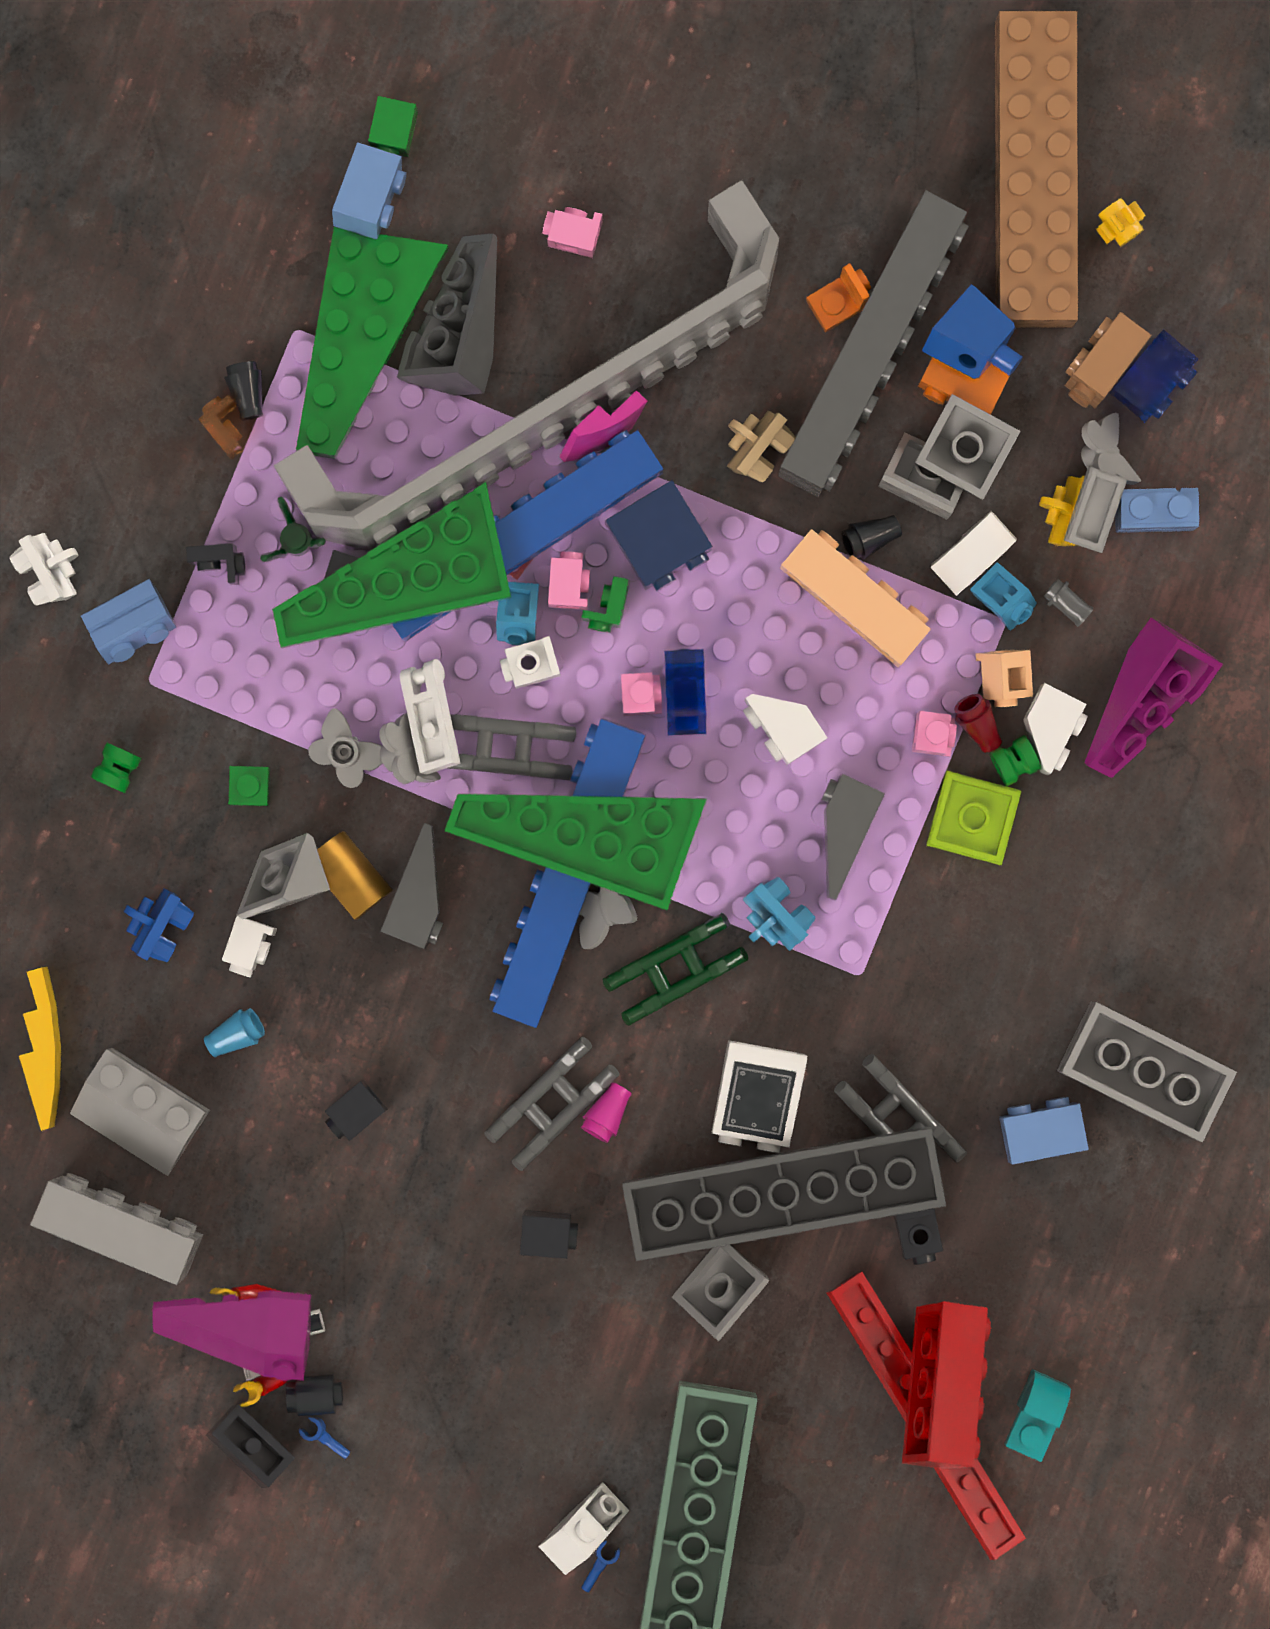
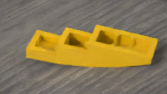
M41 967L27 972L37 1010L24 1013L23 1017L34 1051L19 1056L41 1131L55 1127L61 1074V1042L58 1014L48 967Z

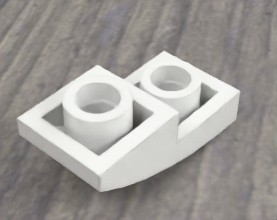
M990 511L966 531L956 544L935 560L931 568L957 596L1016 542L1017 538Z

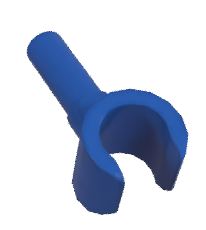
M309 1417V1420L316 1423L318 1432L315 1436H311L305 1429L300 1428L299 1433L301 1437L307 1441L318 1440L343 1459H346L350 1451L326 1432L325 1422L318 1417Z
M603 1541L595 1550L597 1559L581 1586L586 1592H590L606 1565L613 1564L619 1559V1548L616 1549L611 1559L605 1560L602 1558L601 1549L607 1541Z

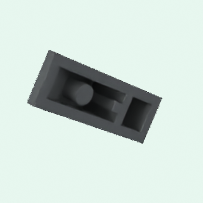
M844 774L840 775L838 781L830 779L821 799L828 802L824 810L827 897L832 900L837 899L885 793Z
M424 823L380 932L426 949L428 942L436 944L444 923L438 921L440 902L434 828Z

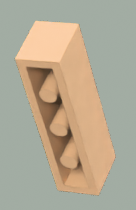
M811 529L781 564L780 569L899 668L931 630L925 625L929 619L916 607L910 605L906 609L896 600L899 594L886 582L881 580L877 584L866 575L869 569L856 557L851 555L847 559L836 550L839 546L838 542L823 530L817 534Z

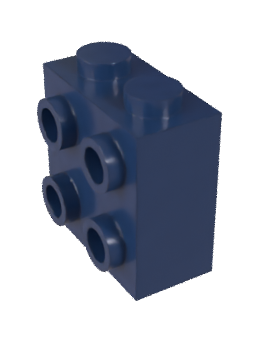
M673 480L605 520V525L645 590L653 586L656 591H659L674 582L676 578L673 574L687 566L689 571H692L709 560L707 553L712 551L713 548Z

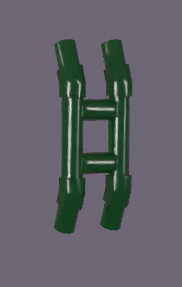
M724 913L711 918L603 978L605 988L611 992L646 972L657 991L654 995L621 1013L626 1025L634 1024L749 960L745 949L739 947L704 966L694 948V945L730 926L729 920ZM681 954L691 974L671 985L660 964Z

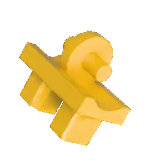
M1068 476L1065 487L1056 486L1053 498L1041 497L1039 505L1049 510L1045 523L1053 525L1048 543L1056 546L1076 545L1063 539L1085 476L1081 478Z

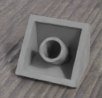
M952 394L915 464L983 500L1016 441L1020 430Z
M904 432L878 487L948 520L956 507L963 489L915 464L926 442Z
M306 833L260 852L237 912L239 918L245 919L284 908L330 890L314 838Z
M732 1245L713 1247L673 1294L672 1298L719 1341L766 1286L769 1278Z

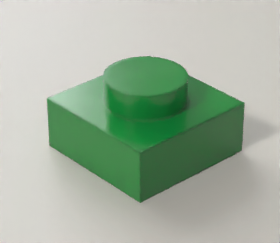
M230 766L228 805L269 806L270 768Z

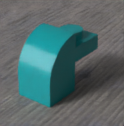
M1032 1369L1016 1404L1020 1409L1004 1445L1042 1462L1055 1430L1060 1427L1065 1415L1071 1388L1063 1382Z

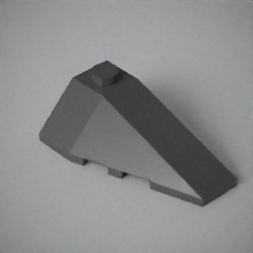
M492 233L463 236L441 276L444 284L435 301L428 300L423 309L427 314L418 333L412 331L406 341L397 378L401 381L454 396L485 393L494 350L496 235Z

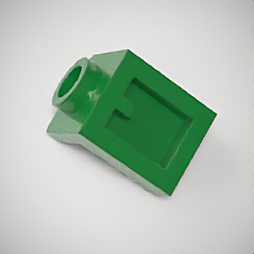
M613 576L612 585H604L600 607L607 608L606 614L587 610L582 611L581 618L583 621L589 622L588 629L611 633L612 627L621 628L630 584L629 579Z

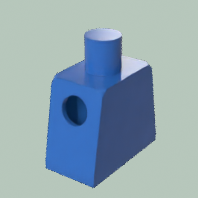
M972 284L932 328L922 349L929 356L973 379L980 378L991 364L1010 376L1023 358L1007 346L1015 330L1014 322Z

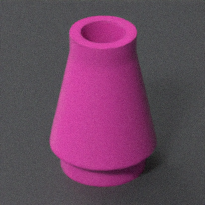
M612 1082L605 1093L583 1116L585 1121L581 1128L593 1137L608 1143L612 1136L616 1137L627 1102L632 1093Z

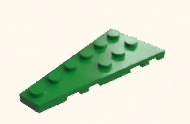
M334 227L296 451L308 445L314 456L336 458L366 398L371 394L384 365L386 366L414 314L413 311L424 291L426 292L431 283L433 274L445 257L448 245L379 234L376 240Z
M486 482L460 499L444 506L443 509L423 521L417 522L370 550L361 558L338 569L324 580L311 585L274 607L272 611L280 647H291L510 599L511 593Z
M457 794L445 831L667 910L707 798Z

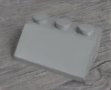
M114 1048L105 1050L87 1078L70 1114L166 1176H169L210 1110Z

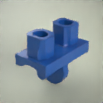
M165 888L161 891L155 904L154 901L144 896L138 909L127 905L123 912L133 918L126 931L135 936L137 935L130 949L137 956L148 960L150 956L153 959L168 962L175 950L176 943L161 935L168 922L185 930L194 912L180 902V898Z

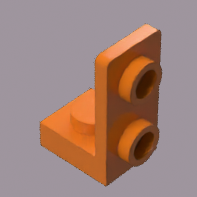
M849 263L842 268L840 278L807 296L806 301L826 333L863 311L870 297L868 291L871 289V285L861 269L855 271Z

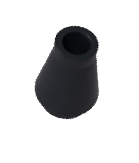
M256 361L241 362L227 366L228 376L224 377L237 406L240 419L245 421L262 417V370H258Z
M891 515L886 518L851 523L848 529L841 532V536L848 555H853L856 558L860 557L864 560L892 540L901 537L902 531L897 518Z

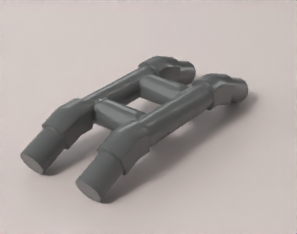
M450 714L453 730L478 732L476 755L459 754L461 764L447 769L567 781L571 779V765L530 761L532 738L574 742L576 738L575 727ZM493 734L517 736L514 759L491 757Z
M581 1037L484 1132L489 1141L496 1143L524 1114L541 1130L511 1160L518 1170L523 1171L579 1114L619 1077L618 1070L609 1064L580 1093L564 1077L592 1049V1044L587 1038ZM552 1087L568 1103L553 1119L536 1104Z
M874 1054L866 1056L862 1065L889 1093L874 1109L846 1081H841L836 1085L834 1092L875 1135L894 1132L884 1120L901 1105L916 1121L909 1129L932 1126L934 1141L956 1163L966 1156L967 1151Z

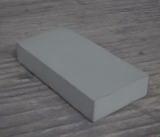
M1088 466L1063 540L1102 553L1127 478Z

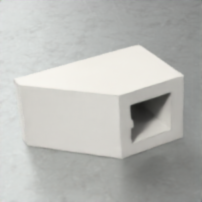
M1046 683L1040 686L1023 721L1030 743L1041 764L1042 769L1040 772L1049 775L1053 769L1060 771L1070 753V750L1064 747L1071 734L1079 735L1088 716L1082 713L1086 706L1085 703Z
M751 694L744 700L748 705L743 710L744 714L755 730L760 726L769 737V740L764 742L776 762L783 759L786 765H788L827 739L826 734L806 705Z
M602 1482L552 1530L538 1547L566 1575L592 1555L629 1510Z

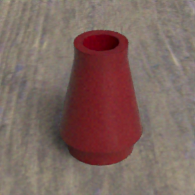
M972 694L964 697L956 704L954 708L956 713L955 721L979 745L981 751L988 753L996 750L1002 744V739L998 733L989 700L983 699L980 694Z

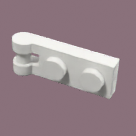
M438 659L425 662L422 668L410 667L400 672V682L419 772L422 774H430L461 764L443 683L445 671ZM423 683H426L427 691L421 693L420 688Z

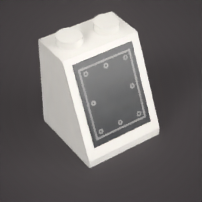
M728 1040L712 1126V1134L719 1135L718 1142L741 1146L742 1139L758 1142L757 1149L776 1153L780 1152L781 1146L790 1147L808 1056L802 1053Z

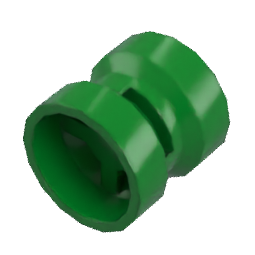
M1025 735L1014 740L1012 746L1006 749L1000 747L989 753L992 763L1006 787L1017 782L1020 775L1024 773L1031 775L1042 769L1039 759Z
M106 742L102 751L103 760L100 765L94 768L90 777L120 792L126 793L130 785L129 776L133 770L138 768L142 758ZM113 764H118L121 766V768L118 769L114 767Z

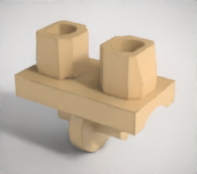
M767 411L761 421L753 414H750L743 424L733 419L728 427L735 435L728 443V446L737 451L727 467L734 473L747 475L759 482H764L773 471L774 465L761 456L768 445H771L779 453L784 454L789 450L796 438L789 428L784 425L787 419L780 413L774 414L770 411Z

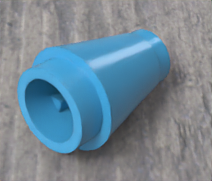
M249 1008L246 1011L239 1009L209 1035L205 1036L204 1042L213 1057H217L258 1044V1039L265 1035V1031L259 1017L252 1009Z

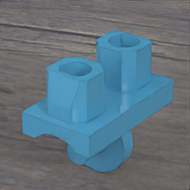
M779 877L765 885L760 883L742 900L752 909L753 912L746 918L756 928L748 937L755 942L759 937L763 936L771 946L780 940L790 951L809 935L806 931L816 918L802 904L789 914L780 902L791 892L789 887Z

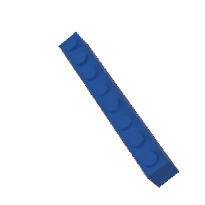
M627 430L621 432L608 442L611 447L598 456L595 451L587 454L575 463L578 468L566 477L562 472L555 475L543 484L545 491L534 498L530 494L521 497L510 506L513 512L502 519H499L497 515L494 516L506 575H509L663 474V467L638 430L631 435ZM452 611L392 625L405 643Z
M604 718L600 720L599 725L591 723L584 742L585 746L590 747L586 761H577L570 782L577 784L573 796L623 797L646 734ZM547 867L545 871L537 869L530 887V891L536 893L531 908L523 907L516 925L517 928L523 931L518 944L510 942L503 960V964L509 966L504 980L497 978L489 1000L496 1002L493 1009L494 1013L537 1028L591 883Z

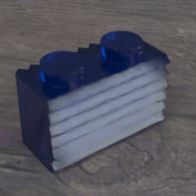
M1163 329L1112 389L1110 394L1142 421L1146 422L1152 415L1159 419L1173 402L1168 398L1173 389L1178 386L1183 390L1198 373L1192 367L1199 359Z

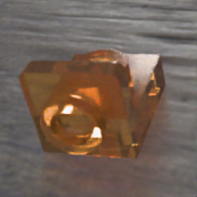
M229 395L223 399L218 396L203 407L201 411L204 415L198 420L232 460L243 451L237 442L243 436L229 419L224 423L220 422L224 416L236 407V404Z

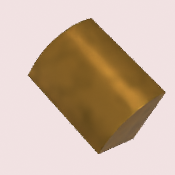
M345 831L340 832L317 849L331 892L354 920H358L393 891Z

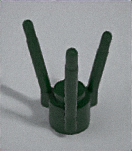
M280 496L277 501L287 524L280 534L281 547L280 549L263 554L260 559L262 562H269L278 558L283 559L288 554L302 556L309 552L310 548L318 549L320 546H323L326 540L324 538L313 539L305 526L296 523L285 498Z

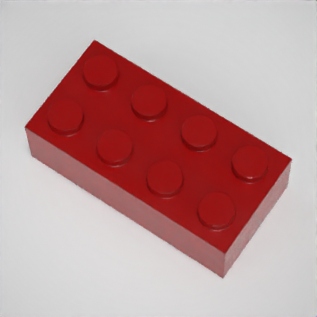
M944 1301L916 1307L902 1457L903 1464L942 1469L974 1467V1461L977 1460L980 1453V1439L977 1437V1426L984 1410V1401L980 1397L981 1381L985 1379L987 1373L984 1347L991 1331V1322L987 1318L988 1308Z

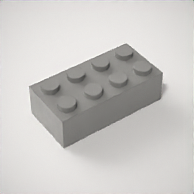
M1092 1001L1057 1069L1058 1072L1200 1142L1204 1141L1237 1073L1150 1028Z
M67 1173V1176L62 1175L48 1181L31 1226L176 1285L187 1277L203 1234L195 1231L197 1228L196 1224L178 1217L171 1221L159 1217L161 1210L140 1202L138 1206L123 1202L125 1198L123 1194L108 1188H103L102 1191L88 1188V1180L71 1173Z

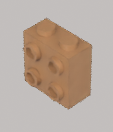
M1121 312L1114 321L1106 317L1088 341L1094 346L1089 352L1083 348L1065 371V373L1071 376L1064 385L1070 390L1068 395L1085 408L1088 405L1096 408L1152 335Z

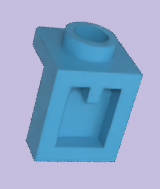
M998 562L970 589L973 595L996 614L1009 630H1012L1017 624L1019 625L1027 621L1033 612V608L1037 605L1029 589Z
M508 582L511 598L498 601L496 619L497 640L512 645H522L535 641L539 584Z

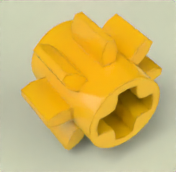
M1120 198L1098 214L1103 223L1096 230L1106 244L1115 239L1121 247L1144 231L1139 222L1146 215L1136 201L1126 205L1124 200Z

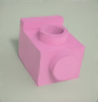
M566 207L564 212L555 210V213L548 211L542 234L548 235V247L593 258L603 222L602 214L595 212L593 219H589L586 212Z
M560 552V558L551 557L549 608L588 609V599H581V593H588L590 578V570L583 569V553Z
M652 672L621 674L623 716L662 714L660 675H652Z
M919 711L916 714L912 752L951 757L957 729L955 718H952L950 714Z

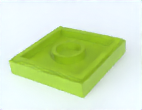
M946 771L926 846L1001 866L1021 790Z

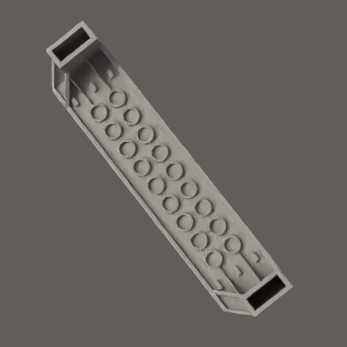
M741 180L711 198L708 205V222L733 260L725 290L390 495L336 491L308 445L275 464L274 467L281 481L316 537L324 538L329 542L370 551L417 522L428 518L431 514L454 500L465 496L464 494L485 482L487 487L492 485L499 479L498 473L509 466L513 470L523 466L532 459L531 453L544 446L545 449H550L565 439L563 433L576 425L578 426L598 405L602 409L609 405L612 409L621 406L631 396L630 392L642 385L645 389L654 386L664 378L663 372L675 365L678 369L688 365L697 358V351L707 345L711 349L715 348L730 337L728 332L740 325L745 329L758 322L763 317L761 312L766 308L777 261L779 237L744 182Z

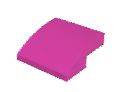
M635 391L612 415H609L598 405L572 431L559 457L564 462L581 459L593 451L597 453L609 446L608 442L625 430L629 432L633 428L647 400L639 392Z

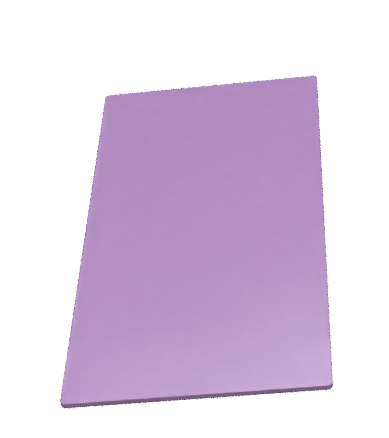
M297 330L293 332L262 405L263 416L256 419L204 544L233 543L236 545L237 552L244 553L245 575L239 576V585H230L227 578L226 563H221V570L198 571L197 565L195 566L173 618L177 628L169 631V635L163 642L149 676L150 684L309 750L313 742L323 739L321 733L322 725L328 713L333 708H336L346 718L352 737H357L358 741L382 745L380 740L381 727L390 722L394 723L397 718L407 712L400 682L401 670L410 667L419 669L423 667L425 662L438 659L445 671L443 683L450 714L551 723L576 728L574 742L532 738L530 761L571 765L573 774L577 761L585 762L590 747L585 746L584 742L591 723L599 725L602 718L644 733L646 736L623 797L707 798L671 900L713 917L724 913L730 924L752 933L756 928L746 917L753 911L742 899L760 883L765 885L779 877L789 887L791 892L780 902L789 914L802 904L816 918L806 931L809 935L801 943L797 944L793 950L853 975L862 974L963 730L955 721L957 729L951 757L912 752L916 714L919 711L950 714L952 718H955L954 708L956 704L966 696L978 694L982 684L981 661H976L975 653L996 650L1005 628L1001 619L986 611L861 561L869 569L866 573L869 578L877 584L881 580L886 582L899 594L896 600L906 609L910 605L916 607L929 619L925 625L931 630L898 668L780 569L781 564L803 540V536L679 485H676L677 489L713 548L712 551L707 553L709 560L692 571H689L687 566L673 574L676 578L674 582L659 591H656L653 586L645 590L605 525V520L669 482L657 477L507 575L508 582L539 584L536 640L550 637L560 677L518 689L515 688L513 680L505 681L500 660L507 658L504 649L518 645L497 640L496 619L498 601L452 611L405 643L391 624L281 648L272 609L311 585L324 580L333 550L358 558L369 552L368 550L326 541L323 546H320L318 549L310 548L309 552L302 556L288 554L283 559L278 558L269 562H262L260 559L263 554L280 549L281 547L280 534L287 524L277 501L280 496L285 498L296 523L305 526L313 539L317 538L274 467L275 464L296 452L315 340L314 335ZM384 365L371 394L366 398L336 458L331 459L315 456L336 491L388 496L514 418L460 395L454 396L401 381L397 378L399 370ZM564 439L550 449H545L544 446L531 453L532 459L517 469L513 470L509 466L498 473L499 479L487 487L493 516L497 515L499 519H502L513 512L510 506L521 497L530 494L534 498L545 491L543 484L555 475L562 472L566 477L578 469L575 463L580 459L564 462L559 457L567 439ZM473 488V489L470 490L469 492L465 493L464 495L470 493V492L473 491L475 488ZM560 552L583 553V569L590 570L588 593H581V599H588L587 611L606 614L607 608L600 607L604 585H612L613 576L629 579L630 584L621 628L612 627L611 633L588 629L589 622L583 621L581 618L583 610L549 608L551 557L560 558ZM839 552L847 559L850 557L847 554ZM525 656L521 661V666L525 670H531L536 665V660L532 656ZM652 672V675H660L662 714L623 716L621 674ZM426 683L422 684L420 688L421 693L427 691ZM751 694L806 705L826 734L827 739L788 765H786L783 759L776 762L764 742L769 740V737L761 726L755 730L744 714L743 710L748 707L744 700ZM454 730L458 753L476 755L478 732ZM493 734L491 757L514 759L517 736ZM384 764L371 771L364 770V773L451 809H453L457 794L573 796L577 785L570 782V780L447 768L437 771L441 779L435 782L423 783L414 780L409 784H403L398 782L393 772H390ZM844 774L885 793L837 899L832 900L827 897L824 810L828 802L821 799L830 779L838 781L840 775Z

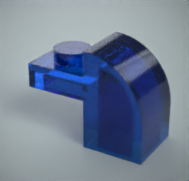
M704 649L664 651L668 736L707 734Z

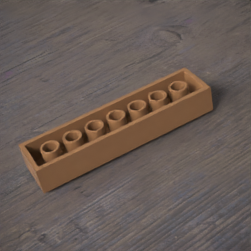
M999 11L995 21L996 307L1014 322L1015 327L1072 328L1078 321L1077 11Z

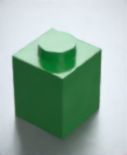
M378 96L368 139L370 147L408 157L418 115L416 104Z

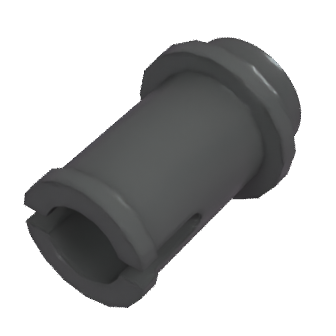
M1057 579L1043 597L1048 600L1047 605L1049 607L1053 604L1079 627L1094 608L1068 588L1069 582L1065 581L1063 583Z

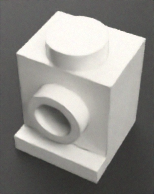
M549 636L504 649L507 658L500 660L506 682L514 681L516 689L561 676ZM525 656L535 658L536 665L533 669L525 670L521 666V661Z
M237 916L222 961L231 963L229 971L251 978L257 963L264 965L271 945V943L265 941L267 935L275 936L277 928L248 918L241 919Z

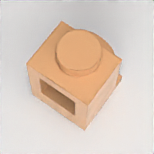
M999 650L975 653L976 661H981L983 699L994 700L995 707L1017 706L1018 698L1033 697L1030 650Z

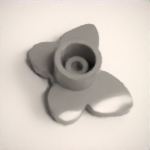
M1118 413L1110 414L1098 422L1092 420L1085 423L1082 427V438L1086 445L1082 448L1081 456L1086 468L1088 469V466L1127 478L1126 484L1135 485L1141 482L1139 476L1119 453V448H1117L1119 441Z
M333 708L328 713L322 725L321 733L323 739L316 740L309 747V756L312 761L321 765L332 764L333 767H336L339 781L349 788L358 787L362 783L364 770L371 771L383 764L380 757L382 745L358 741L357 737H352L346 718L336 708Z
M407 712L397 718L394 723L390 722L381 727L380 740L382 747L380 749V757L384 766L390 772H393L398 782L409 784L416 780L418 782L430 783L441 779L437 771L430 774L419 772Z
M603 887L600 888L598 893L588 891L580 911V915L584 917L579 927L580 944L583 949H594L607 936L609 926H613V924H631L637 921V914L630 898Z

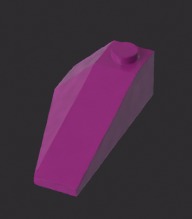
M1151 617L1128 649L1084 763L1110 778L1115 776L1145 748L1146 738L1159 726H1162L1164 729L1174 721L1171 715L1186 701L1190 704L1194 703L1202 695L1223 663L1172 628Z
M262 1291L258 1292V1297L254 1299L239 1300L236 1294L223 1295L222 1302L206 1303L200 1298L153 1303L154 1333L262 1376L275 1377L279 1380L294 1379L304 1381L310 1346L311 1295Z

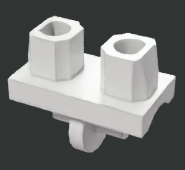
M45 533L36 536L27 535L19 540L21 547L10 556V560L15 570L20 574L34 569L39 581L28 587V594L34 605L68 600L77 594L69 579L76 574L70 564L78 556L75 548L63 551L59 541L49 542Z

